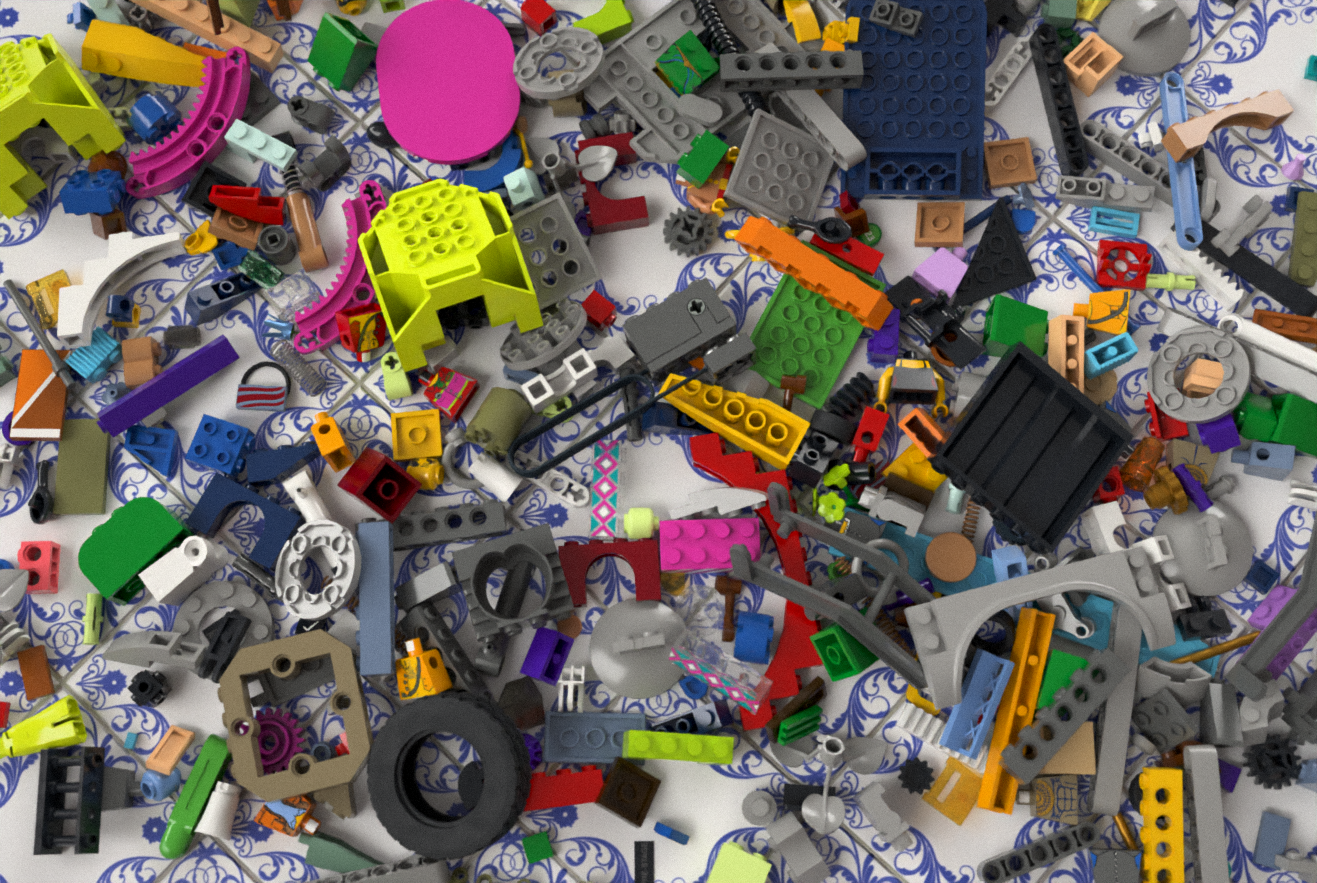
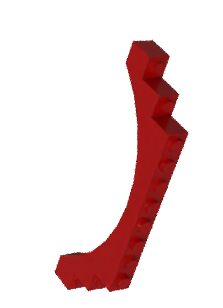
M718 432L689 437L694 467L721 480L729 487L750 488L768 493L767 488L771 482L779 483L788 491L791 512L798 514L796 500H791L790 490H793L791 476H786L785 469L756 474V472H759L757 457L753 458L752 451L723 456L722 454L726 453L724 439L719 440ZM766 500V506L754 509L753 511L763 522L775 545L783 575L804 585L812 586L810 571H806L804 562L807 561L806 549L800 546L799 538H802V533L795 530L791 531L787 539L780 537L776 533L780 523L774 521L770 511L769 500ZM786 599L783 630L775 656L762 680L749 694L755 699L746 698V701H743V703H747L751 711L741 704L738 707L743 732L765 728V724L777 714L775 705H770V701L791 698L799 694V690L803 689L800 674L796 675L795 671L824 665L809 638L822 630L820 620H809L804 613L805 607ZM747 701L760 702L759 704H752L753 707L758 705L756 714Z

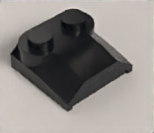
M204 161L181 201L193 211L201 212L213 218L217 209V205L209 201L213 185L246 187L247 183Z

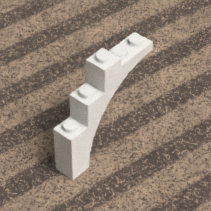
M133 232L109 235L108 258L84 261V284L59 288L57 337L66 349L91 345L95 323L108 300V296L112 295L120 285L135 273L153 263L187 253V249L184 247L185 242L180 232L144 236L142 238H136Z

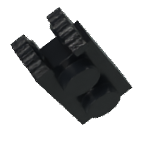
M229 611L226 612L204 654L205 658L198 670L199 678L207 679L211 675L212 682L220 683V678L226 671L227 666L230 665L252 622L249 618Z

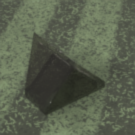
M526 676L506 683L496 705L502 708L507 716L509 715L517 728L522 732L545 724L542 695L532 678Z

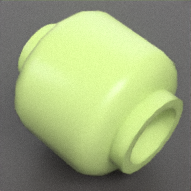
M633 507L629 509L628 514L624 513V533H628L630 539L652 538L654 531L659 530V516H654L651 508Z

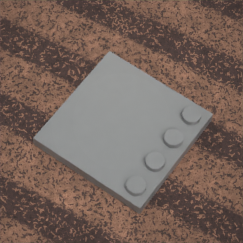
M758 108L754 111L723 196L787 226L791 215L812 222L834 159L813 135ZM795 228V230L800 233L806 231L804 229Z

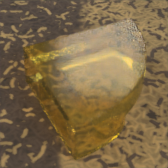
M660 572V581L664 589L675 597L684 598V573Z

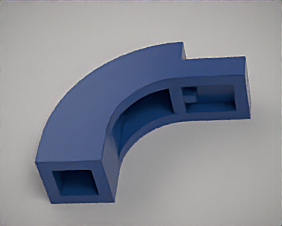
M513 128L510 131L511 134L503 142L502 154L498 162L486 170L465 171L464 185L478 188L479 192L504 188L507 190L504 176L522 168L523 165L522 151L518 149V136H514Z

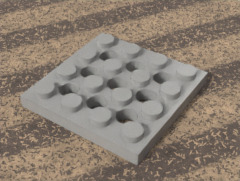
M560 192L509 217L531 282L535 287L540 310L603 278ZM551 218L554 220L556 226L553 231L548 232L543 229L542 221L544 219ZM522 230H532L534 239L531 242H524L520 236ZM558 239L563 240L566 243L565 252H555L553 249L554 241ZM536 250H540L545 254V261L541 264H536L532 260V253ZM567 261L576 263L577 271L575 274L570 275L564 271V264ZM545 272H553L555 274L556 282L553 285H546L543 282L542 278Z

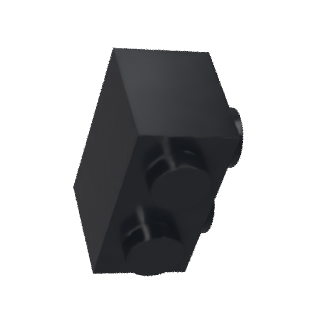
M812 430L808 438H802L797 448L800 453L795 451L789 465L793 467L789 476L815 489L839 443Z

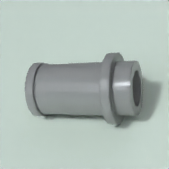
M1221 476L1219 481L1203 488L1210 500H1215L1226 493H1233V489L1236 486L1231 477Z

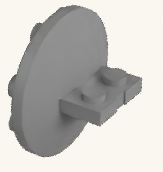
M1114 0L1105 9L1098 25V36L1123 56L1117 69L1135 76L1150 77L1170 71L1182 60L1190 44L1191 34L1188 20L1175 0Z
M563 298L540 310L544 326L520 333L515 322L510 327L511 332L500 348V356L504 364L509 369L516 371L536 367L543 376L550 375L562 366L564 359L582 349L576 340L583 331L587 321V313L582 305L568 298Z
M1191 499L1188 500V511L1180 515H1175L1171 508H1169L1159 518L1152 533V537L1167 535L1175 558L1164 562L1160 566V572L1164 579L1171 585L1184 583L1187 594L1197 597L1202 595L1208 597L1217 596L1235 588L1247 575L1253 557L1251 536L1242 519L1229 507L1217 501H1213L1214 504L1203 512L1199 511Z
M636 598L621 601L603 613L592 631L589 650L593 668L605 686L627 698L647 699L666 692L681 678L686 666L681 660H669V657H676L675 654L670 656V653H673L671 649H674L681 660H688V658H681L677 651L689 657L690 644L683 622L672 609L655 600L636 602ZM673 662H681L685 669L681 668Z

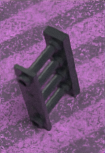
M81 747V756H68L69 749H41L33 855L62 854V846H75L74 854L99 853L105 747ZM80 766L79 782L66 783L67 767ZM66 793H78L77 809H65ZM76 819V835L63 836L64 820Z

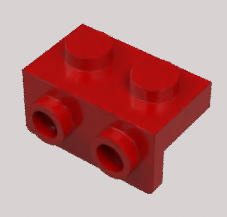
M1147 392L1148 399H1144L1147 413L1152 415L1153 422H1149L1152 437L1156 436L1159 442L1173 440L1174 438L1190 436L1188 424L1175 420L1165 414L1154 402L1150 392Z

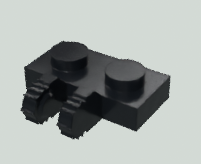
M1188 595L1192 607L1185 608L1186 614L1175 618L1184 642L1228 636L1233 632L1224 609L1211 610V601L1205 595L1197 597L1196 601L1194 596Z

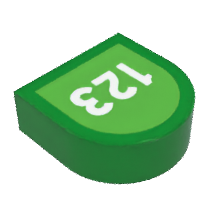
M868 223L870 231L856 236L859 242L873 248L880 242L882 231L878 225Z

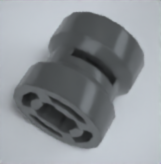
M601 113L593 115L590 120L585 119L579 122V127L585 140L609 134V128Z

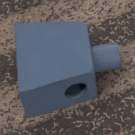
M1252 442L1246 450L1233 448L1231 462L1244 464V474L1283 481L1293 470L1295 446Z

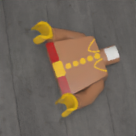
M736 146L731 147L722 156L699 189L677 174L675 184L687 187L686 199L695 209L699 208L700 214L717 213L719 217H724L725 213L722 208H728L729 206L724 201L725 197L723 195L732 174L733 165L731 163H736L738 157L736 155L740 152V149Z

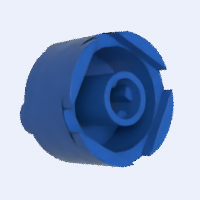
M155 91L157 95L154 96L148 93L141 97L130 109L132 113L131 118H126L127 124L147 144H154L155 146L156 142L163 145V138L171 131H178L177 126H183L184 124L181 120L182 113L160 91Z
M739 611L733 661L760 665L769 664L770 642L772 643L774 632V616Z

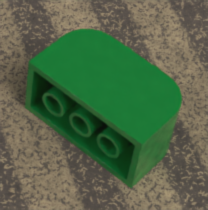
M138 497L130 500L123 507L115 509L110 519L94 528L92 535L82 544L79 550L78 565L81 572L107 600L125 606L146 587L139 577L141 572L175 547L179 548L186 538L197 535L170 508L155 499Z

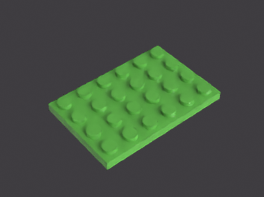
M802 239V244L816 253L825 255L832 263L846 272L855 274L859 280L868 286L882 292L885 289L886 284ZM783 274L750 336L751 341L756 347V364L748 369L756 371L770 385L780 389L782 375L796 377L798 374L807 376L804 395L794 394V398L817 410H821L864 326L849 312L832 307L821 294L804 289L792 276Z

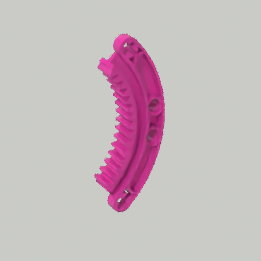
M231 48L228 50L226 58L214 59L212 56H207L206 59L202 60V63L206 66V68L202 69V72L206 76L201 78L205 85L199 86V89L203 94L196 95L200 103H193L196 110L188 112L191 116L190 119H183L185 126L178 125V133L171 131L172 139L164 137L163 145L156 142V149L148 146V153L142 149L139 150V155L131 152L129 163L133 165L134 176L126 183V190L130 195L137 199H145L171 191L193 179L204 161L211 164L228 144L224 137L236 118L241 121L249 94L251 77L250 58L242 48ZM237 55L242 57L239 59V65L234 61L237 59ZM224 123V126L218 130V126ZM204 149L203 153L198 156V152ZM138 183H140L143 186H147L140 187L139 192L134 190V188L138 187Z
M366 180L360 185L359 192L361 197L354 200L346 199L341 205L347 221V235L349 239L346 242L349 248H345L347 257H343L345 265H340L342 274H336L338 282H331L333 290L325 289L327 297L318 296L321 303L311 302L313 309L310 310L305 306L303 315L295 311L294 319L300 329V333L294 338V347L303 355L312 354L320 349L324 351L341 340L335 311L374 303L377 299L357 240L362 233L366 234L372 227L371 221L379 211L387 208L381 188L373 180ZM368 187L375 190L376 202L372 203L370 195L365 194ZM366 291L370 293V296L367 300L362 301L357 298L358 294ZM313 333L317 335L321 343L317 345L316 341H312L309 343L308 349H305L303 346L299 347L302 344L301 339L306 338L308 341L315 339L312 335Z

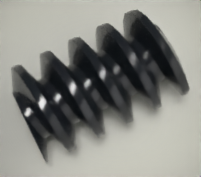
M857 372V378L852 377L849 381L850 384H844L843 390L836 392V397L831 396L829 403L823 404L824 409L849 421L846 417L847 414L851 417L856 416L853 408L859 411L863 409L860 402L866 405L869 404L867 395L872 398L876 397L871 380L864 373Z

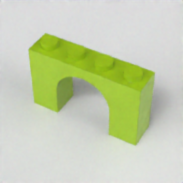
M606 0L605 5L599 12L573 22V27L591 31L603 45L621 38L632 31L634 18L630 10L626 11L624 7L625 0Z
M628 730L623 733L622 758L697 762V764L720 766L731 765L733 762L734 737Z

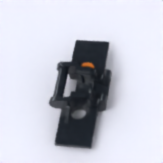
M908 275L885 292L888 296L887 300L896 309H900L902 314L899 316V320L902 323L906 322L925 341V345L928 348H938L960 370L986 351V348L960 324L964 320L966 311L961 306H958L955 312L946 303L948 294L943 289L939 290L937 298L934 299ZM921 319L934 333L931 334L918 320ZM952 333L957 336V339L953 342H948L944 336Z

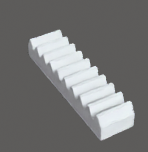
M1176 231L1170 232L1157 246L1187 275H1195L1196 279L1194 281L1225 310L1228 311L1243 297V288L1235 290L1237 283L1229 284L1228 275L1221 277L1222 269L1214 271V262L1207 264V256L1199 257L1201 250L1187 251L1182 249L1177 242Z
M909 702L906 704L895 726L984 776L989 754L988 746L982 744L978 757L974 760L940 745L939 742L946 723L926 713L923 709L917 708L914 704ZM973 739L969 741V744L966 749L967 751H970Z

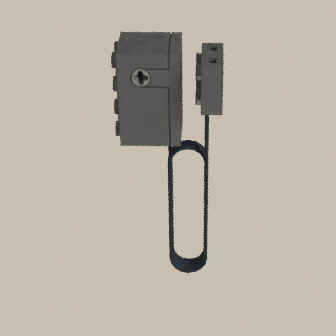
M707 278L694 280L685 290L673 292L664 302L652 304L643 314L639 316L633 315L625 321V324L622 326L626 341L644 370L638 374H629L516 438L508 449L507 458L510 466L517 474L524 478H534L542 475L644 414L651 408L654 402L706 373L713 386H719L756 364V347L747 333L742 335L736 334V323ZM699 356L703 358L705 366L702 370L655 397L653 385L656 387L666 381L670 373L677 375L691 367L692 365L688 362ZM645 374L648 375V377L650 378L651 382L649 381V379H648L647 377L644 376ZM633 381H641L650 388V398L647 402L547 462L531 470H522L516 467L514 455L523 444Z

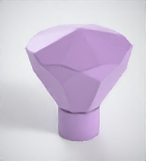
M1297 154L1293 161L1283 165L1281 168L1282 174L1291 180H1301L1304 175L1303 163L1306 157L1303 154Z

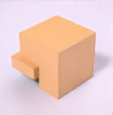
M1092 32L1063 60L1068 80L1089 98L1114 74L1123 56Z
M1200 358L1196 359L1185 369L1181 394L1197 399L1210 396L1223 382L1224 371L1222 364Z

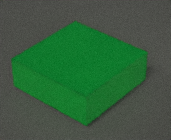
M547 831L522 839L529 864L554 856Z

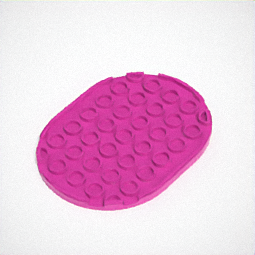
M433 0L421 3L403 12L384 32L376 55L382 117L389 134L409 154L436 164H462L486 156L489 151L501 145L511 134L510 131L518 120L520 112V90L513 73L515 61L513 43L508 31L496 16L483 7L467 1Z

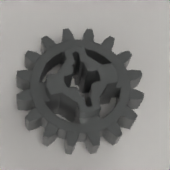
M687 206L686 211H682L679 207L677 215L671 212L670 220L665 219L664 226L666 227L663 228V235L666 236L664 237L665 244L671 243L669 246L670 251L678 249V256L682 252H686L687 258L690 257V252H694L698 256L700 248L706 251V243H712L711 236L714 234V228H710L712 220H706V213L700 215L699 208H696L693 212L690 206ZM679 222V226L677 228H674V226ZM685 227H686V230H688L689 232H692V237H691V235H690L687 231H684V228H685ZM702 232H704L703 237L698 241V236L702 235Z

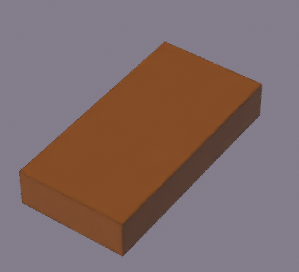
M39 645L17 652L27 700L33 701L55 694L45 646Z

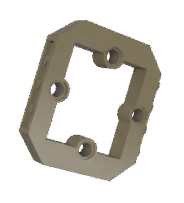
M318 629L242 648L238 651L220 678V688L217 690L218 698L224 705L225 713H222L223 725L225 728H228L227 749L233 756L234 763L231 764V773L233 778L237 779L238 784L266 802L275 803L356 782L370 759L369 753L374 742L360 671L356 669V650L327 632ZM331 657L338 691L331 696L330 707L335 714L343 716L350 754L321 762L313 755L297 754L290 760L288 770L264 776L257 738L261 732V726L259 721L253 716L247 678L272 672L277 677L291 680L300 673L301 664ZM289 659V670L286 672H282V662ZM344 697H349L351 700L349 708L342 710L340 707L341 700ZM247 722L249 724V731L246 735L242 736L240 727L243 723ZM307 760L310 768L307 773L302 774L299 766L302 761Z

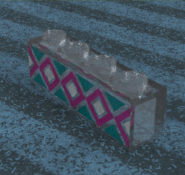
M598 440L592 444L588 523L589 540L613 541V539L619 538V534L624 532V520H620L619 517L620 510L625 508V496L620 495L621 486L626 484V472H621L622 462L626 463L627 448H622V440Z
M685 628L672 646L669 662L754 715L768 697L773 681L689 629Z

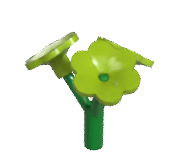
M848 464L835 466L829 473L823 476L824 485L837 484L847 495V500L839 498L835 492L819 496L817 488H813V517H815L818 509V514L824 517L827 523L832 524L836 520L839 521L844 518L845 507L851 506L865 512L870 511V509L858 504L860 499L855 498L846 486L847 481L845 477L850 473Z

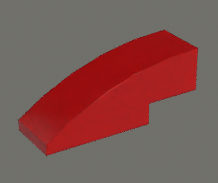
M213 185L209 195L210 202L237 216L266 224L282 226L286 217L285 197L262 196L261 188L224 185Z

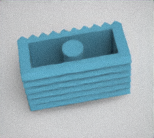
M98 326L93 330L91 345L77 348L66 359V363L94 384L106 376L107 369L113 363H118L122 359V345Z
M1122 333L1084 352V373L1088 379L1092 380L1109 370H1113V368L1129 362L1138 353V348L1129 333Z

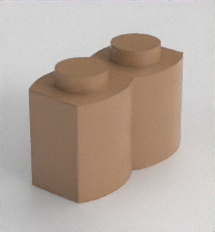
M152 336L122 340L125 385L129 389L135 390L163 372L162 366L158 364L159 356L162 355L161 345Z

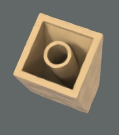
M1084 722L1037 775L1096 774L1093 722ZM1045 726L1040 729L1042 739L1048 741L1051 736L1050 730ZM1027 745L1025 758L1030 760L1033 757V750Z

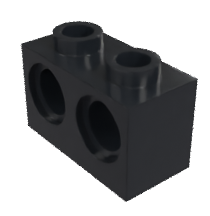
M482 296L438 309L440 324L446 329L456 330L459 327L468 326L470 329H481L483 326H489V317ZM481 308L479 314H470L472 309ZM449 309H458L454 315H447Z

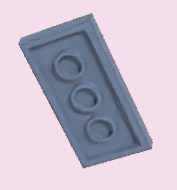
M545 711L543 762L612 765L615 757H622L623 733L628 730L646 731V714ZM625 759L634 765H645V760Z

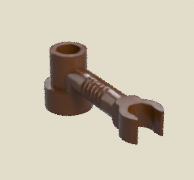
M798 374L796 377L782 375L780 389L785 390L782 408L791 412L794 394L804 395L807 376Z
M716 575L715 595H725L722 641L732 642L734 640L733 615L735 594L741 593L742 581L741 579H730L724 575Z

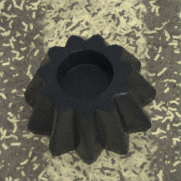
M915 757L913 761L906 759L905 766L899 767L901 774L897 778L903 781L901 788H908L910 794L916 791L920 795H922L924 789L930 790V783L935 780L931 776L934 769L928 767L926 760L920 762L918 757Z

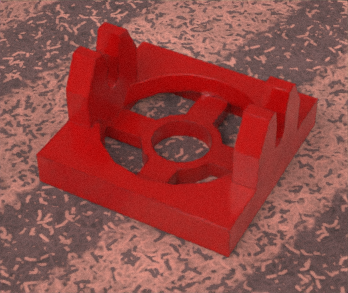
M1100 239L1097 251L1096 283L1100 287L1144 291L1146 289V276L1151 269V264H1148L1152 257V254L1147 253V244ZM1118 249L1117 258L1113 261L1107 259L1111 251ZM1126 250L1135 255L1139 264L1130 263L1125 258ZM1115 262H1125L1127 270L1125 272L1117 271L1114 266ZM1107 269H1111L1116 274V280L1107 273ZM1129 271L1138 272L1135 278L1130 281H1124L1125 275Z

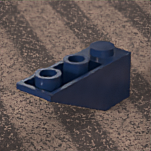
M248 269L188 292L185 309L196 326L219 318L263 289V287L259 285L261 282L252 269ZM247 275L250 277L254 276L256 279L252 280Z
M656 401L643 414L642 431L666 435L695 436L715 433L669 403Z
M314 441L303 442L302 446L297 447L281 445L277 447V450L268 451L265 448L253 450V453L246 454L248 483L253 487L281 483L321 455L318 445Z
M724 699L651 724L649 727L653 732L703 735L734 724L727 701Z

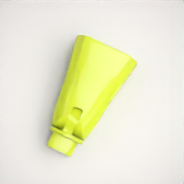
M67 695L36 715L8 729L0 737V759L7 756L10 758L26 756L41 752V749H56L86 742L87 732L78 702L73 696Z

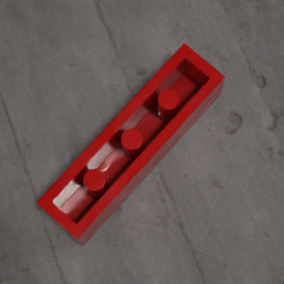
M596 765L581 767V772L571 773V768L556 770V775L546 776V772L532 773L529 798L526 799L527 804L523 812L595 802L604 783L602 769L597 770Z

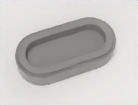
M684 94L678 99L677 111L682 117L710 127L720 123L722 108L717 103L694 94Z
M1206 177L1203 181L1198 199L1201 221L1205 222L1212 216L1217 192V180Z

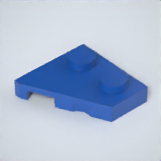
M133 425L127 429L124 448L163 476L170 477L179 432L176 430Z

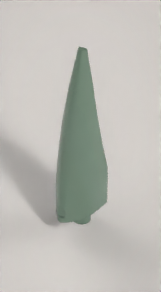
M320 831L313 836L302 832L298 842L309 846L305 863L314 867L347 873L385 864L355 849L342 839Z

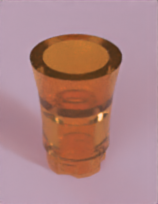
M1144 436L1141 442L1137 444L1133 453L1119 470L1124 486L1137 492L1147 491V487H1149L1154 474L1153 470L1156 469L1165 450V445L1160 440L1151 436Z

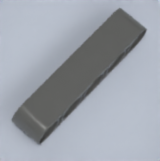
M1078 822V825H1070L981 862L977 867V876L983 883H1004L1097 844L1100 840V830L1094 823ZM1083 827H1087L1090 831V838L1087 841H1084L1080 834ZM1061 836L1067 841V847L1063 851L1057 847V840ZM1037 846H1040L1044 853L1039 861L1033 856V850ZM1012 856H1017L1020 860V866L1016 870H1012L1009 865V860ZM990 865L996 869V876L992 880L987 879L985 874L986 868Z

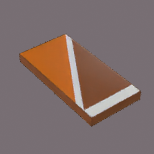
M22 349L9 435L12 441H62L69 389L66 388L62 379L57 377L52 370V363L44 350ZM55 350L60 359L65 362L73 354L72 350ZM67 364L68 367L70 368L69 373H70V375H71V369H72V367H71L69 364Z

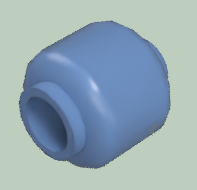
M175 767L170 776L150 769L143 774L140 783L141 791L148 799L162 801L179 790L181 773L177 767Z

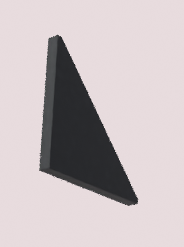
M1000 197L994 206L951 305L954 311L958 306L963 308L993 297L996 294L1031 283L1037 279L1003 197Z

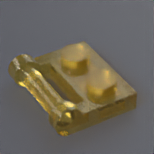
M64 269L26 285L27 293L32 296L40 317L39 324L43 330L53 328L58 323L59 288L72 286L69 276ZM43 289L46 290L54 311L51 315H49L41 295Z
M949 756L945 762L947 765L930 791L928 793L925 792L921 799L956 825L961 826L979 798L983 779L963 766L958 760ZM955 771L961 774L943 803L937 800L938 796Z

